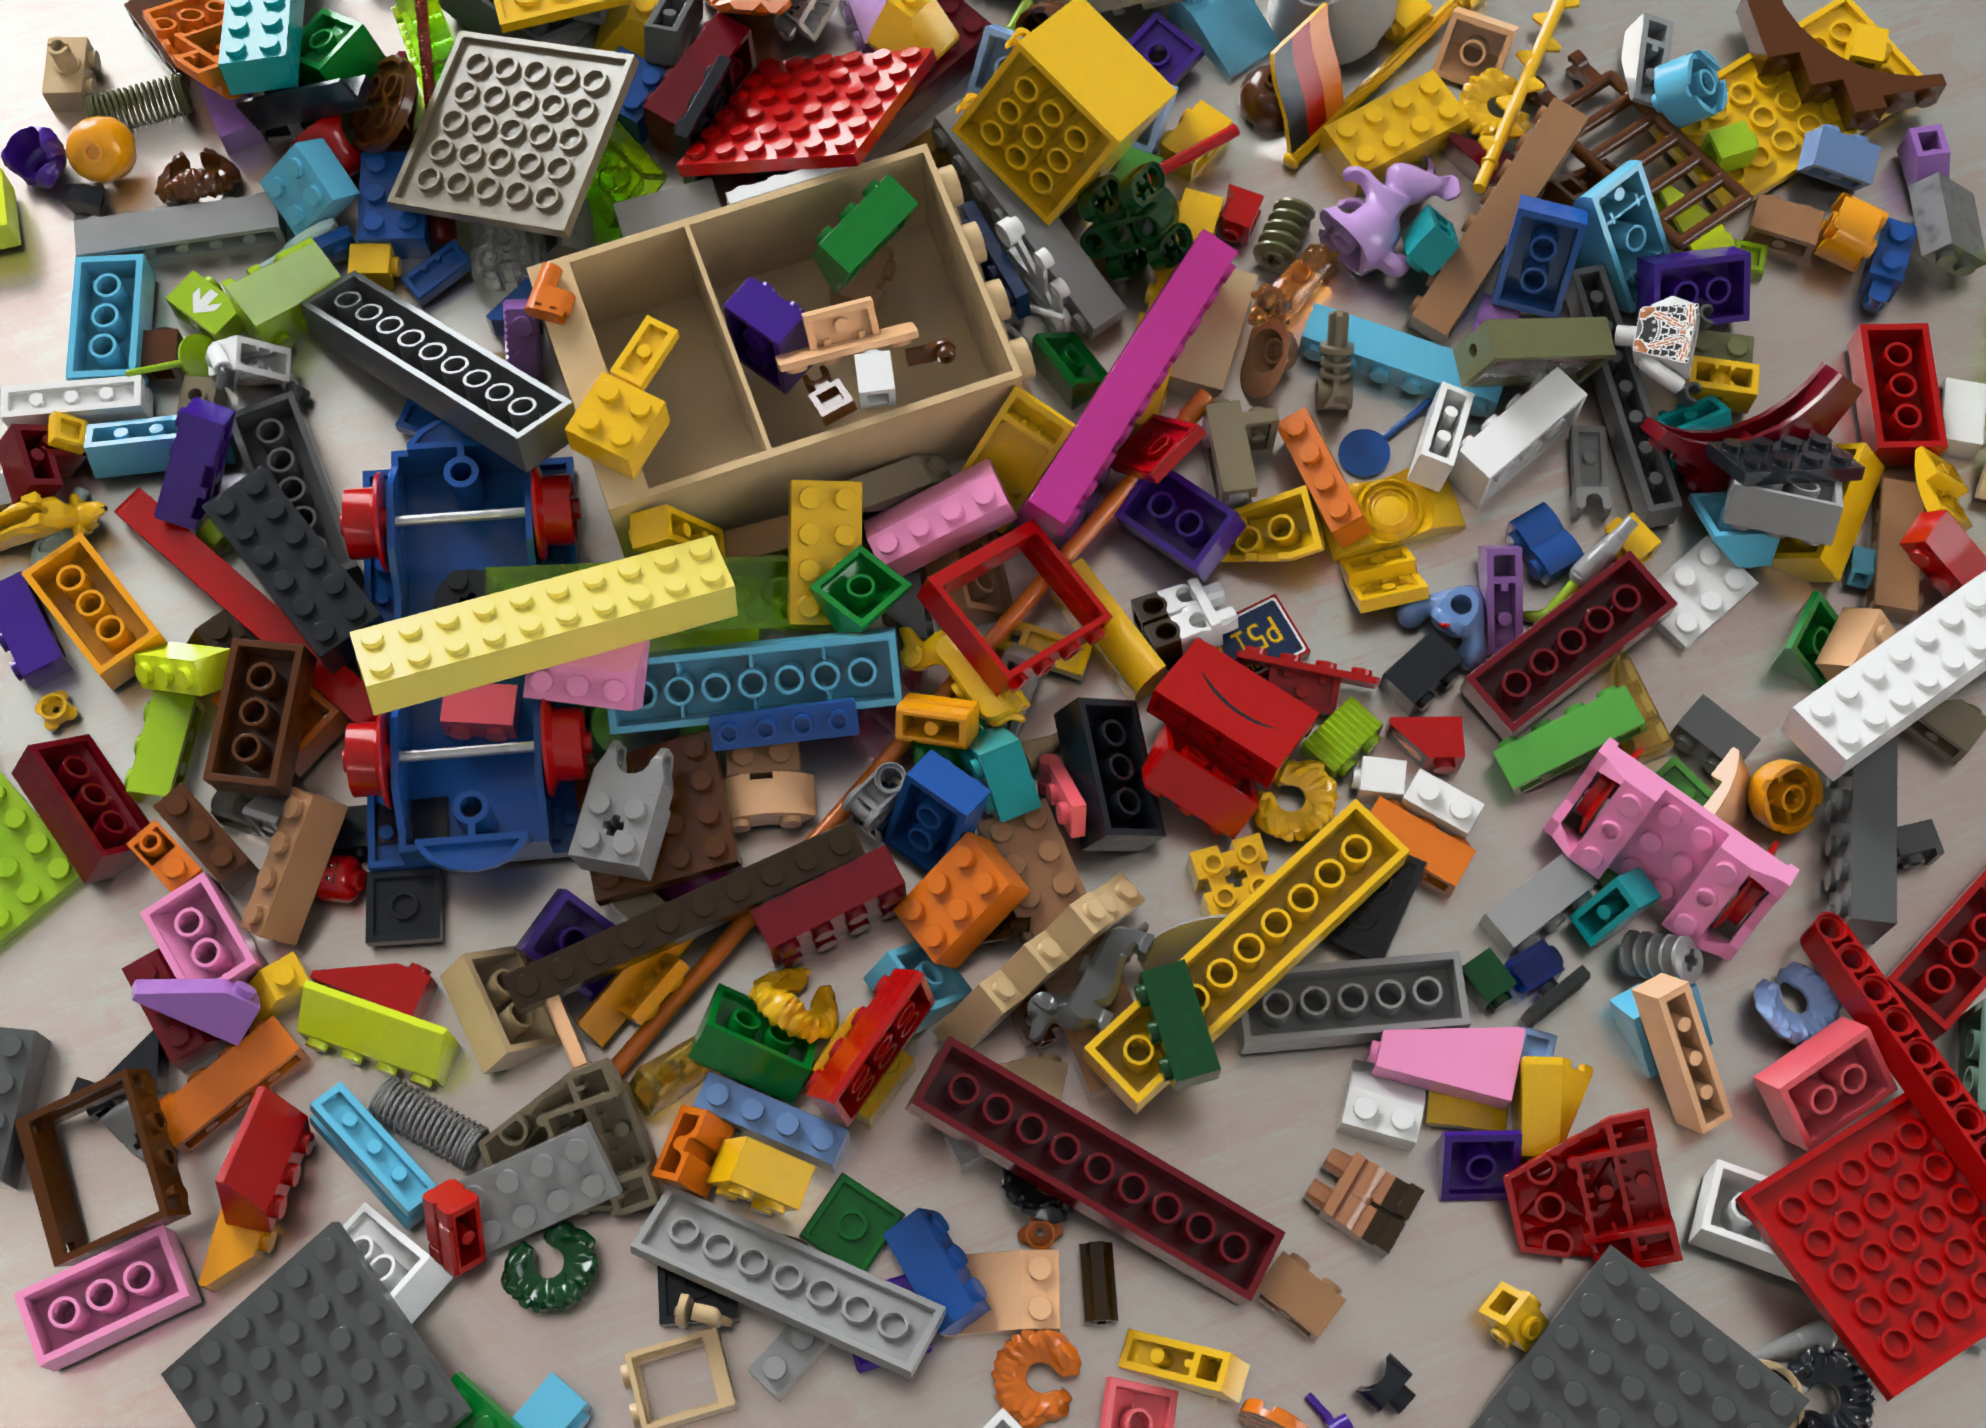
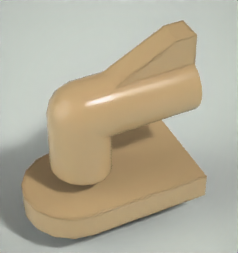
M681 1293L673 1314L675 1315V1323L679 1328L687 1329L690 1314V1320L706 1323L710 1328L732 1326L733 1319L722 1315L718 1308L696 1302L693 1306L694 1300L691 1295Z

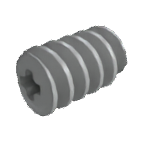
M1629 930L1625 933L1621 941L1617 962L1619 971L1623 976L1630 975L1632 977L1651 979L1660 973H1664L1688 981L1689 984H1693L1698 980L1704 966L1702 952L1698 947H1695L1693 940L1689 936L1678 937L1675 934H1667L1665 936L1663 933L1652 934L1649 931H1642L1640 933L1637 930Z

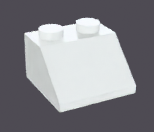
M1353 1059L1336 1132L1410 1152L1417 1143L1425 1108L1426 1089L1371 1075L1373 1064Z

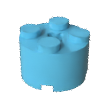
M1697 50L1657 66L1654 70L1655 94L1651 98L1655 111L1658 113L1663 112L1665 117L1678 129L1714 116L1722 111L1727 104L1728 90L1725 79L1719 81L1716 71L1721 68L1716 59L1705 50Z

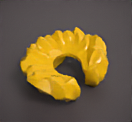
M1493 67L1486 69L1479 76L1469 77V83L1463 85V92L1459 94V103L1471 117L1467 128L1468 132L1479 137L1480 135L1495 136L1502 118L1493 116L1487 108V103L1493 98L1513 95L1518 83L1513 77ZM1520 110L1516 122L1525 132H1528L1532 128V124L1529 122L1530 115ZM1508 137V140H1512V141H1513L1514 139H1516V138Z
M1294 759L1285 761L1274 783L1279 789L1282 785L1299 788L1304 793L1305 803L1297 811H1285L1278 805L1273 793L1257 790L1260 806L1253 814L1256 826L1263 832L1273 835L1275 838H1282L1286 842H1293L1294 840L1305 842L1306 839H1312L1331 819L1335 818V800L1339 799L1336 792L1337 783L1324 770V763L1311 759L1299 762Z
M801 966L782 968L780 971H770L761 978L754 980V986L750 990L749 999H753L757 1007V1013L763 1012V1017L768 1018L770 1026H778L780 1030H786L789 1037L796 1036L797 1039H806L808 1044L815 1042L818 1038L828 1040L837 1030L839 1012L837 1010L835 992L831 985L820 986L817 989L810 1003L811 1008L808 1011L805 1009L804 1003L799 1001V998L793 994L800 993L809 983L810 969H804Z

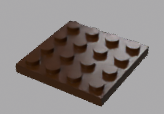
M710 729L626 753L627 773H638L649 765L651 759L660 748H667L674 755L672 771L674 793L669 807L671 814L651 881L590 871L595 902L599 906L742 866L718 751L713 752ZM599 761L588 764L587 780L573 781L579 815L594 767Z

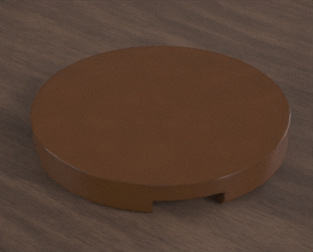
M390 55L377 63L379 69L371 78L374 84L365 108L351 112L350 127L354 129L355 135L353 143L355 147L369 154L380 153L392 144L403 129L413 107L417 89L416 70L410 61L398 55Z

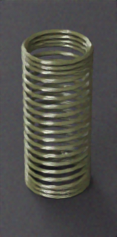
M180 72L170 74L169 80L166 76L163 77V81L158 77V85L156 80L152 79V86L147 80L146 87L143 82H140V87L137 83L134 84V88L132 85H129L128 89L123 86V93L120 88H117V94L112 89L111 95L106 90L105 96L100 92L99 97L94 93V95L90 94L82 98L86 118L94 116L111 117L112 115V117L118 120L119 116L120 121L126 125L124 113L129 130L131 127L135 129L136 125L141 127L142 124L146 126L148 122L153 124L154 121L157 123L159 120L164 121L165 117L170 120L171 116L176 118L177 115L181 117L182 115L192 114L193 105L186 82ZM174 96H175L176 101H177V104H178V106H179V111H178V109H177V107H176V103H175ZM168 97H169L170 102H171V104H172V106H173L174 114H173V112H172V110H171V108H170V104H169ZM163 100H164V103H165V105H166V108H167V111H168V115H167V113H166V111H165L164 104H163ZM158 104H159L160 109H161V111H162V116H161V114L159 113ZM152 105H153L154 110H155V112H156V117H155L154 114H153ZM146 106H147V109H148V111H149V113H150L151 120H150V118L148 117L147 110H146ZM141 110L144 114L145 121L142 118ZM135 111L139 117V123L136 119ZM129 112H130V114H131V116H132L133 124H132V122H131V120H130Z

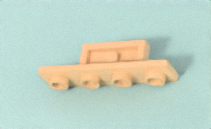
M871 296L801 313L809 347L777 355L775 360L780 372L787 371L788 374H796L807 370L809 365L820 362L823 365L836 364L842 361L844 356L862 354L867 350H877V348L887 345L891 347L906 346L911 343V339L919 337V332L913 322L879 329L873 299Z

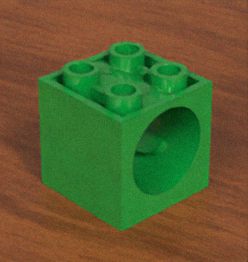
M322 8L302 29L298 81L302 86L337 78L346 79L365 74L371 80L379 69L377 63L386 56L363 23ZM351 112L344 113L346 115L351 116Z

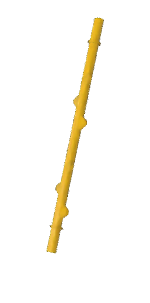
M1554 0L1549 12L1533 14L1532 20L1542 28L1533 49L1518 50L1515 55L1525 67L1513 95L1496 98L1495 104L1505 111L1495 136L1480 135L1478 143L1487 154L1481 160V168L1472 186L1476 193L1485 192L1493 172L1499 166L1498 160L1508 137L1520 138L1525 132L1516 122L1517 116L1527 93L1544 90L1545 85L1535 75L1545 52L1559 53L1562 48L1554 39L1553 33L1563 10L1579 8L1581 1Z

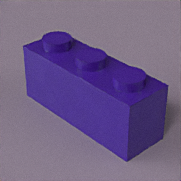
M22 571L0 581V645L5 652H11L14 660L9 662L17 679L19 681L25 679L36 689L74 669L40 598L21 575Z

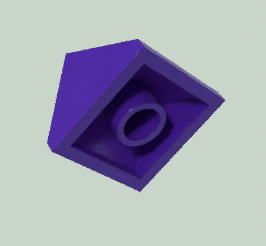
M1521 1130L1443 1132L1435 1143L1441 1201L1508 1199L1502 1175L1520 1166Z

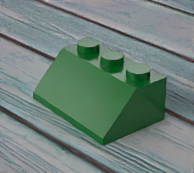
M889 174L880 182L876 178L872 180L861 193L865 198L857 206L851 202L839 214L838 218L841 222L834 229L828 225L814 240L818 245L812 256L829 287L836 295L905 226L919 204Z
M718 983L694 1037L688 1058L698 1062L705 1068H712L728 1075L739 1083L748 1084L766 1092L772 1098L781 1099L792 1104L811 1072L818 1039L808 1044L806 1039H797L796 1036L789 1037L786 1030H780L778 1026H770L768 1018L763 1017V1012L757 1013V1007L753 999H749V996Z

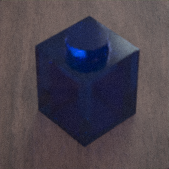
M1544 938L1508 959L1504 964L1517 982L1513 990L1521 1001L1542 989L1551 980H1557L1565 970L1561 954L1553 945L1549 946Z

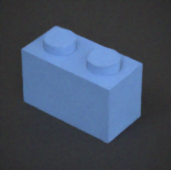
M1829 124L1821 125L1819 128L1805 133L1796 171L1852 191L1872 185L1881 146L1869 142V138L1865 136L1848 135L1840 132L1841 129L1839 127Z

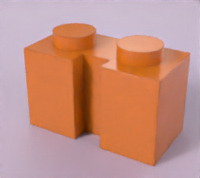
M681 1105L651 1176L666 1185L670 1184L694 1196L707 1199L712 1185L706 1183L721 1143L723 1139L732 1138L736 1128L709 1110Z

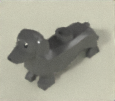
M1144 922L1136 929L1124 925L1112 926L1102 939L1094 956L1086 954L1077 972L1078 975L1082 976V979L1072 993L1060 995L1041 991L1032 996L1027 1006V1016L1032 1020L1029 1040L1032 1042L1041 1040L1053 1023L1073 1032L1091 1028L1096 1029L1098 1035L1112 1022L1114 1014L1109 1012V1010L1117 1000L1125 964L1130 962L1134 953L1138 956L1137 961L1144 964L1154 946L1155 935L1146 933L1149 929V924Z

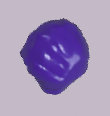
M29 125L21 128L10 136L7 144L1 151V159L4 166L21 177L27 185L33 187L38 185L40 188H52L67 165L66 149L58 136L49 127Z

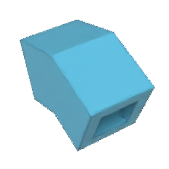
M1853 546L1845 567L1846 585L1868 589L1875 573V549Z

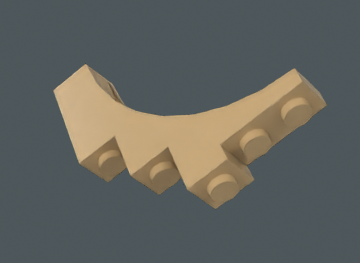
M1122 872L1093 892L1089 891L1071 903L1043 932L1025 943L1001 969L979 983L932 1032L941 1042L950 1035L973 1049L1060 969L1112 926L1136 910L1145 901V898Z

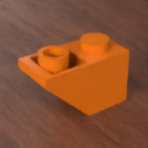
M155 819L126 843L170 892H173L204 872Z

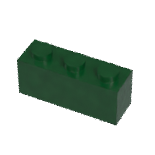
M1185 959L1141 971L1138 980L1139 985L1134 986V992L1140 1009L1146 1007L1150 1021L1146 1022V1029L1151 1044H1158L1162 1058L1157 1061L1163 1081H1170L1174 1092L1218 1079L1221 1067Z

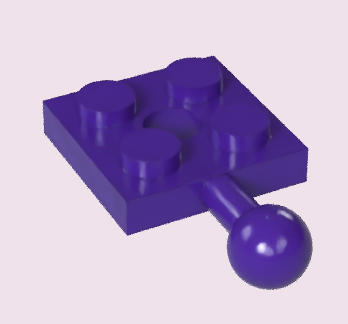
M1157 11L1128 40L1170 84L1175 86L1205 55L1204 49ZM1163 50L1167 53L1165 60L1159 63L1150 60V56L1154 51Z

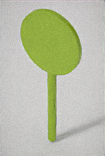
M200 333L188 335L179 345L178 360L129 369L125 371V375L131 377L181 367L186 375L210 377L205 356L208 347L215 341Z

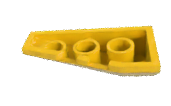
M1304 485L1233 509L1240 515L1246 528L1220 562L1293 561L1324 551V528L1318 506L1308 487Z

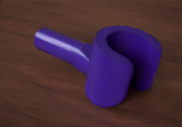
M1309 1393L1304 1398L1324 1421L1326 1428H1353L1350 1419L1345 1413L1333 1418L1331 1413L1312 1393Z

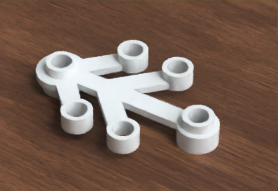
M1006 216L995 223L994 227L1002 243L1007 247L1013 246L1006 251L1007 257L1013 266L1025 276L1022 282L1029 296L1042 308L1065 315L1064 321L1041 316L1050 333H1068L1070 331L1069 323L1072 322V319L1067 309L1063 306V299L1070 295L1069 287L1060 277L1048 284L1047 269L1055 264L1053 256L1045 247H1042L1033 253L1032 259L1022 240V235L1025 234L1022 222L1016 216L1011 218Z

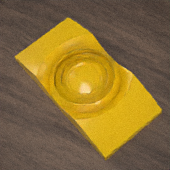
M1016 385L960 472L990 458L1017 514L1076 424ZM1010 523L996 530L1003 534Z
M1406 468L1386 478L1349 483L1348 485L1373 533L1342 549L1332 535L1319 510L1324 528V540L1332 562L1336 563L1340 559L1386 550L1465 529L1466 524L1449 479H1446L1440 492L1408 481L1407 477L1410 468Z

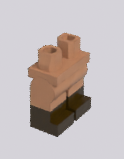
M1333 1148L1321 1168L1338 1178L1336 1184L1332 1189L1315 1178L1303 1198L1319 1210L1318 1218L1330 1223L1346 1236L1383 1259L1390 1253L1405 1226V1222L1411 1216L1425 1190L1413 1183L1408 1184L1376 1163L1367 1160L1366 1157L1358 1152L1350 1156Z

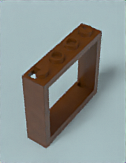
M125 1068L14 1120L54 1267L74 1266L162 1224L167 1226L191 1215L188 1204V1192L181 1180L177 1166L178 1157L171 1145L167 1131V1119L161 1110L156 1093L157 1085L151 1076L150 1069ZM126 1092L159 1211L87 1244L54 1126Z

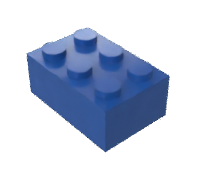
M408 151L380 152L377 154L361 152L356 237L358 244L391 243L395 256H399L401 259H427L433 252L434 216L392 209L387 203Z
M1521 194L1493 289L1491 304L1548 318H1559L1587 227L1589 210Z
M931 749L906 774L882 842L928 873L967 831L975 834L991 790Z

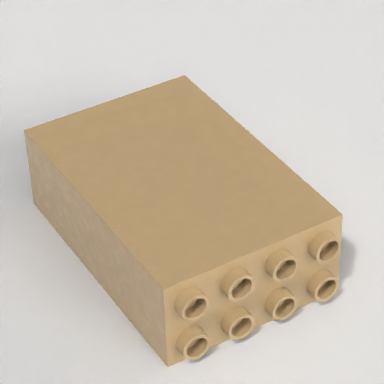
M927 143L862 163L859 166L842 169L547 261L558 265L563 270L557 287L568 290L576 296V301L565 325L543 320L569 399L574 403L575 411H577L601 372L610 374L611 368L647 315L677 329L679 332V339L644 390L666 402L671 422L634 480L590 459L624 558L643 554L632 549L628 534L630 529L629 514L668 504L723 529V531L789 514V480L847 481L914 455L939 454L947 465L967 459L1016 385L1033 396L1028 379L1036 377L1031 351L1024 337L1009 340L1007 329L1003 322L1011 319L1009 300L999 278L988 282L985 281L980 263L987 261V250L976 221H972L962 225L956 208L964 204L958 175L953 165L937 169ZM889 174L919 204L905 226L886 244L893 247V261L897 262V268L892 281H886L883 288L885 295L879 310L875 309L879 329L913 322L918 329L919 337L911 339V343L903 347L887 345L877 348L880 351L890 350L896 406L861 410L854 354L844 356L842 361L832 365H823L821 362L813 364L804 375L807 374L812 381L819 380L822 377L819 367L825 366L829 370L832 381L837 378L841 380L857 407V410L825 426L807 396L809 392L806 389L803 377L785 395L739 361L727 328L723 305L752 276L760 283L763 281L769 283L780 297L787 302H796L805 312L831 306L830 287L812 256L818 245L814 240L828 225L834 229L841 222L838 216L851 202L857 206L865 198L861 193L872 180L876 178L880 182ZM543 263L526 268L532 288ZM942 338L951 340L956 346V358L949 364L935 361L908 366L906 348L926 345Z

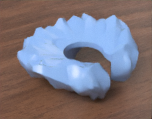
M1797 961L1778 971L1777 983L1770 982L1768 979H1762L1756 984L1753 996L1757 1011L1770 1024L1771 1029L1775 1031L1777 1036L1786 1039L1791 1044H1802L1840 1017L1839 1011L1843 1005L1819 971H1813L1806 965L1797 963ZM1788 983L1801 991L1807 1001L1806 1010L1803 1013L1790 1011L1782 1001L1780 987Z

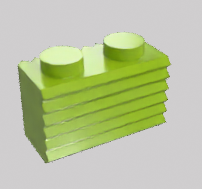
M1350 696L1302 743L1300 755L1306 760L1311 759L1323 762L1325 765L1324 770L1330 777L1335 779L1340 775L1342 778H1345L1353 770V767L1357 765L1358 762L1355 758L1362 751L1369 754L1381 742L1382 738L1379 734L1384 724L1354 697Z

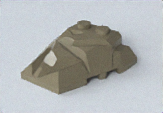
M609 1058L572 1069L554 1085L542 1092L528 1105L516 1112L478 1142L487 1168L590 1121L623 1191L620 1195L575 1215H588L590 1212H611V1215H626L656 1205L660 1200L659 1181L651 1176L657 1163L655 1152L630 1084L626 1080H621L618 1069Z

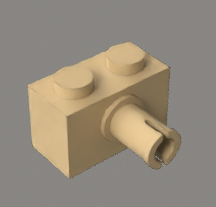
M48 37L42 95L52 112L84 111L82 104L83 96L94 95V93L98 94L95 76L96 70H99L101 67L100 54L98 50H94L88 37Z

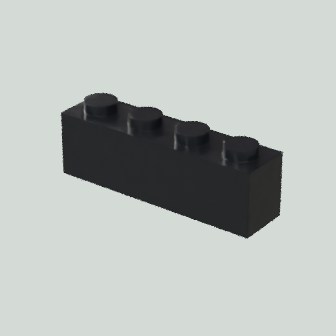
M447 796L412 800L413 842H415V839L449 837ZM377 803L376 846L398 844L395 811L389 810L386 806ZM367 805L348 807L331 854L355 856L361 863L368 862ZM384 825H389L394 830V836L389 840H383L379 836V829Z

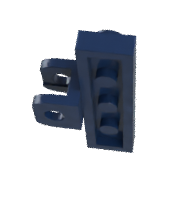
M974 200L965 202L961 205L962 225L976 221L985 242L987 261L980 263L985 281L988 282L999 278L1005 288L1010 308H1012L1018 320L1030 316L1029 293L1019 274L1002 249Z

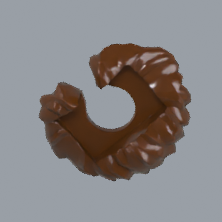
M206 147L200 152V160L204 170L201 168L198 170L190 168V161L184 152L181 151L178 155L173 156L172 161L167 164L163 173L158 176L155 194L156 196L159 195V199L163 203H174L176 201L178 204L182 200L199 202L200 198H206L207 196L216 198L218 195L222 196L225 191L232 192L234 184L240 183V170L227 158L219 155L215 150Z

